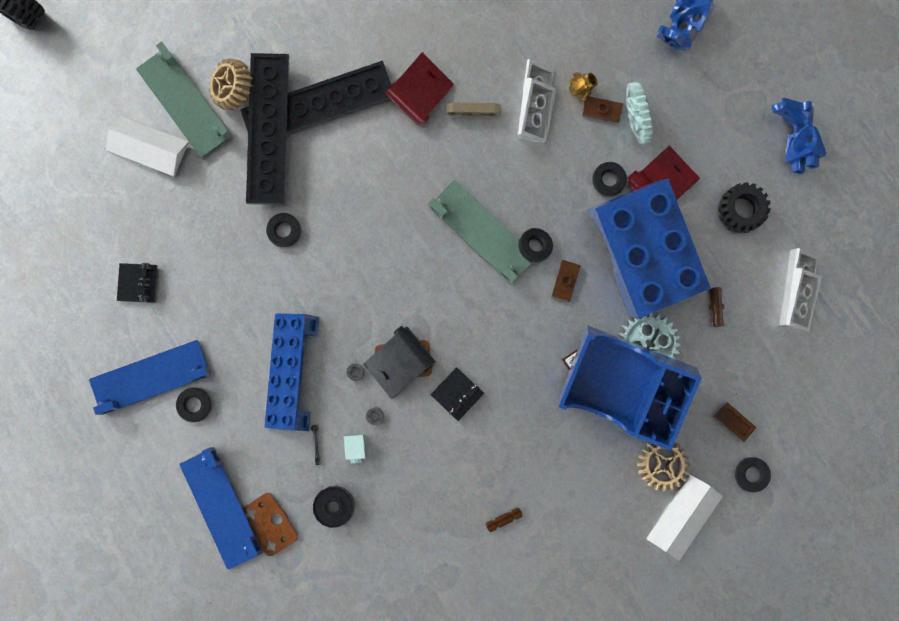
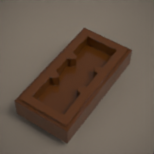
M588 96L584 103L582 115L619 123L623 103Z
M562 260L551 297L570 302L581 265Z
M725 402L713 416L742 442H745L757 428L728 402Z

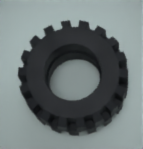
M0 0V14L28 30H34L45 12L43 6L36 0Z
M749 182L739 183L730 188L722 196L723 198L719 202L720 207H718V212H721L719 218L725 221L723 225L730 226L729 230H736V233H748L760 227L768 219L769 216L767 214L771 211V208H768L771 202L766 200L768 194L762 193L763 188H756L757 184L752 183L749 185ZM743 198L752 204L753 215L751 218H744L736 212L735 201L737 199Z

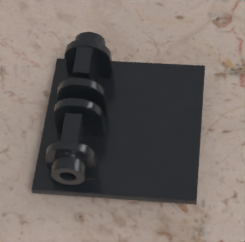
M119 263L116 301L155 303L158 265H150L149 263Z
M456 367L430 395L459 421L482 397L484 392Z

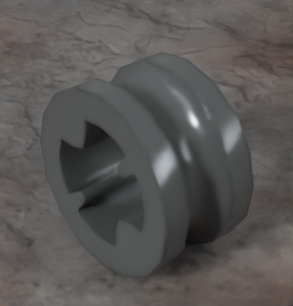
M354 363L347 368L346 373L352 381H359L364 376V369L361 365ZM353 367L359 368L361 371L358 373L359 376L357 378L354 375H350Z
M377 407L369 409L366 413V420L372 425L381 423L384 417L382 410ZM372 411H377L380 419L377 418V421H373V418H370L369 415L370 413L373 414Z

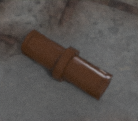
M714 287L709 289L711 303L709 310H711L712 327L724 326L723 309H725L724 304H722V288Z

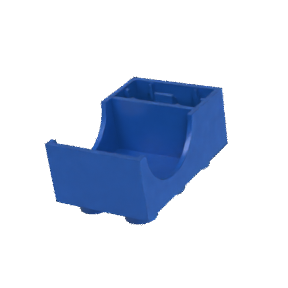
M669 179L655 181L587 209L589 216L596 222L607 244L614 267V273L612 274L629 316L641 318L711 289Z
M587 325L560 392L559 408L565 410L567 408H578L595 413L620 426L626 434L671 451L702 377L697 367Z

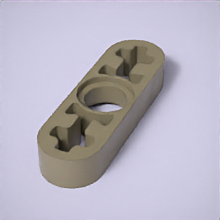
M447 103L446 114L449 116L497 117L501 115V105L496 103Z

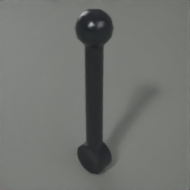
M312 425L315 465H320L317 440L318 426Z

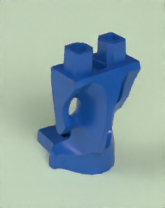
M676 0V4L669 16L672 19V25L670 28L661 25L658 29L657 38L675 49L682 51L690 50L692 47L691 40L694 39L696 30L701 31L704 28L706 20L715 10L714 0ZM686 22L688 26L685 29L680 30V24Z
M782 98V102L771 105L773 113L782 116V119L787 120L793 126L794 134H787L785 163L792 164V172L797 174L805 172V164L806 168L810 169L819 167V158L826 156L827 152L817 127L813 126L814 107L812 102H798Z

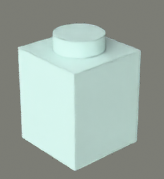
M365 435L345 436L346 460H350L351 463H361L362 458H366Z

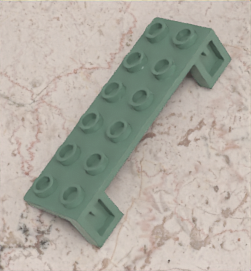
M161 41L156 45L159 52L137 67L136 70L198 155L203 158L232 136Z
M456 180L436 199L433 198L428 203L429 208L511 285L533 263L525 259L520 253L518 247L519 239Z

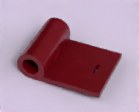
M421 52L406 71L388 87L385 94L416 125L420 123L423 125L430 118L428 114L454 83Z
M669 145L640 172L635 170L628 177L630 180L628 184L633 190H636L655 181L669 179L677 200L700 177Z

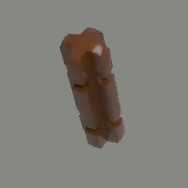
M515 508L510 513L507 512L496 517L494 521L486 522L488 531L493 532L497 530V527L501 528L513 522L514 519L521 518L523 516L521 510Z

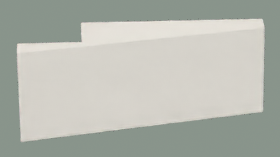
M527 59L517 138L546 143L557 88L552 86L555 70L531 59Z
M120 116L108 128L106 151L175 177L189 142Z
M802 249L790 250L779 325L809 332L822 276L816 274L820 257Z
M689 475L646 539L680 561L723 496L708 484Z

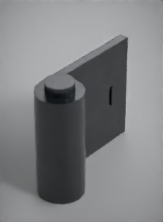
M401 326L394 331L395 335L363 363L391 399L396 397L419 375L424 374L436 364L434 358L408 326Z

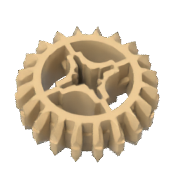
M233 58L222 60L221 63L217 64V68L213 69V75H210L212 77L209 82L211 84L209 88L211 92L210 98H212V103H215L219 108L226 110L238 109L239 106H243L244 100H248L247 95L250 94L249 89L252 87L250 82L253 79L250 77L251 71L248 70V66L241 60Z
M647 443V447L650 450L642 448V452L646 455H639L638 458L643 459V463H637V466H643V469L639 470L638 473L646 474L642 477V480L650 479L647 486L650 487L655 483V490H658L660 485L662 491H666L667 485L670 490H674L673 483L680 487L681 485L678 480L686 481L682 474L689 475V471L684 470L685 467H690V463L684 462V460L689 459V456H682L686 450L681 449L678 451L680 444L676 443L671 449L674 454L664 458L657 451L662 449V447ZM653 454L655 466L652 470H649V460ZM678 459V470L674 475L672 465ZM661 460L668 461L666 464L667 470L665 468L659 469L662 465ZM664 472L670 479L659 481L653 476Z

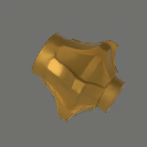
M575 72L573 73V78L569 79L571 83L569 86L570 93L573 96L581 97L583 101L588 99V95L598 85L597 78L593 73L580 74Z

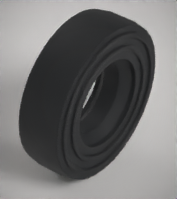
M615 162L602 163L593 173V186L604 196L617 195L626 185V172L621 165ZM607 172L614 173L617 177L616 184L613 186L605 185L602 181L603 175Z
M279 213L268 221L266 233L268 239L274 245L289 247L299 239L301 227L293 215ZM287 223L290 225L291 232L287 237L277 235L276 229L279 224Z
M531 228L522 234L518 247L522 256L528 261L542 262L550 256L553 250V241L544 230ZM532 239L539 240L542 244V250H532L529 246V241Z
M187 388L179 394L176 400V410L182 419L188 422H199L208 416L211 410V399L200 388ZM192 397L198 398L201 402V407L197 412H190L186 407L187 401Z
M749 457L743 459L737 465L735 479L743 490L759 492L768 486L771 479V471L762 459ZM751 467L757 468L760 472L759 480L753 483L749 482L746 478V471Z

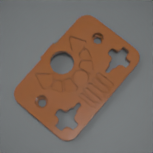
M270 493L263 494L243 508L245 514L248 513V508L255 510V518L248 517L247 519L258 543L267 556L275 555L297 540V533L288 521V516L284 510H281ZM274 514L282 516L281 524L275 525L272 522ZM268 541L276 543L274 552L267 550Z

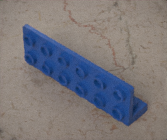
M275 314L265 428L309 431L311 412L299 411L305 335H318V316Z
M195 340L90 378L89 382L98 405L93 407L95 415L110 413L211 376L199 341Z
M215 447L207 448L202 453L180 463L181 470L226 568L231 569L262 554L263 551Z

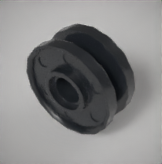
M329 486L321 490L313 502V514L316 520L329 528H336L346 524L353 516L355 510V501L352 494L340 486ZM330 502L338 503L339 509L337 512L330 510Z

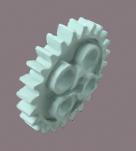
M639 82L628 83L626 88V106L631 129L639 144L650 143L652 139V119L647 97Z
M653 313L648 314V317L644 316L640 319L634 317V322L627 320L629 327L622 326L625 333H619V335L624 340L632 343L638 341L640 346L645 348L647 347L645 341L651 340L653 346H648V349L676 359L673 354L680 353L675 350L676 347L681 346V344L676 343V340L681 337L674 335L678 329H671L673 322L666 323L667 317H663L660 320L659 313L656 314L655 318H653ZM644 325H649L651 328L648 335L642 333ZM656 329H659V332H658V333L654 336V338L652 339V337H653V335H654V333H655V330H656ZM665 335L667 342L665 345L660 346L658 339L660 336Z

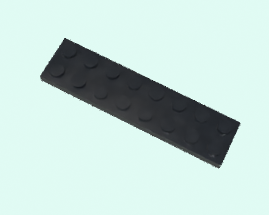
M251 53L250 77L253 79L250 82L252 87L249 89L246 204L285 205L289 54Z
M383 60L289 92L287 134L390 99L385 94L391 82ZM249 106L240 109L247 131Z

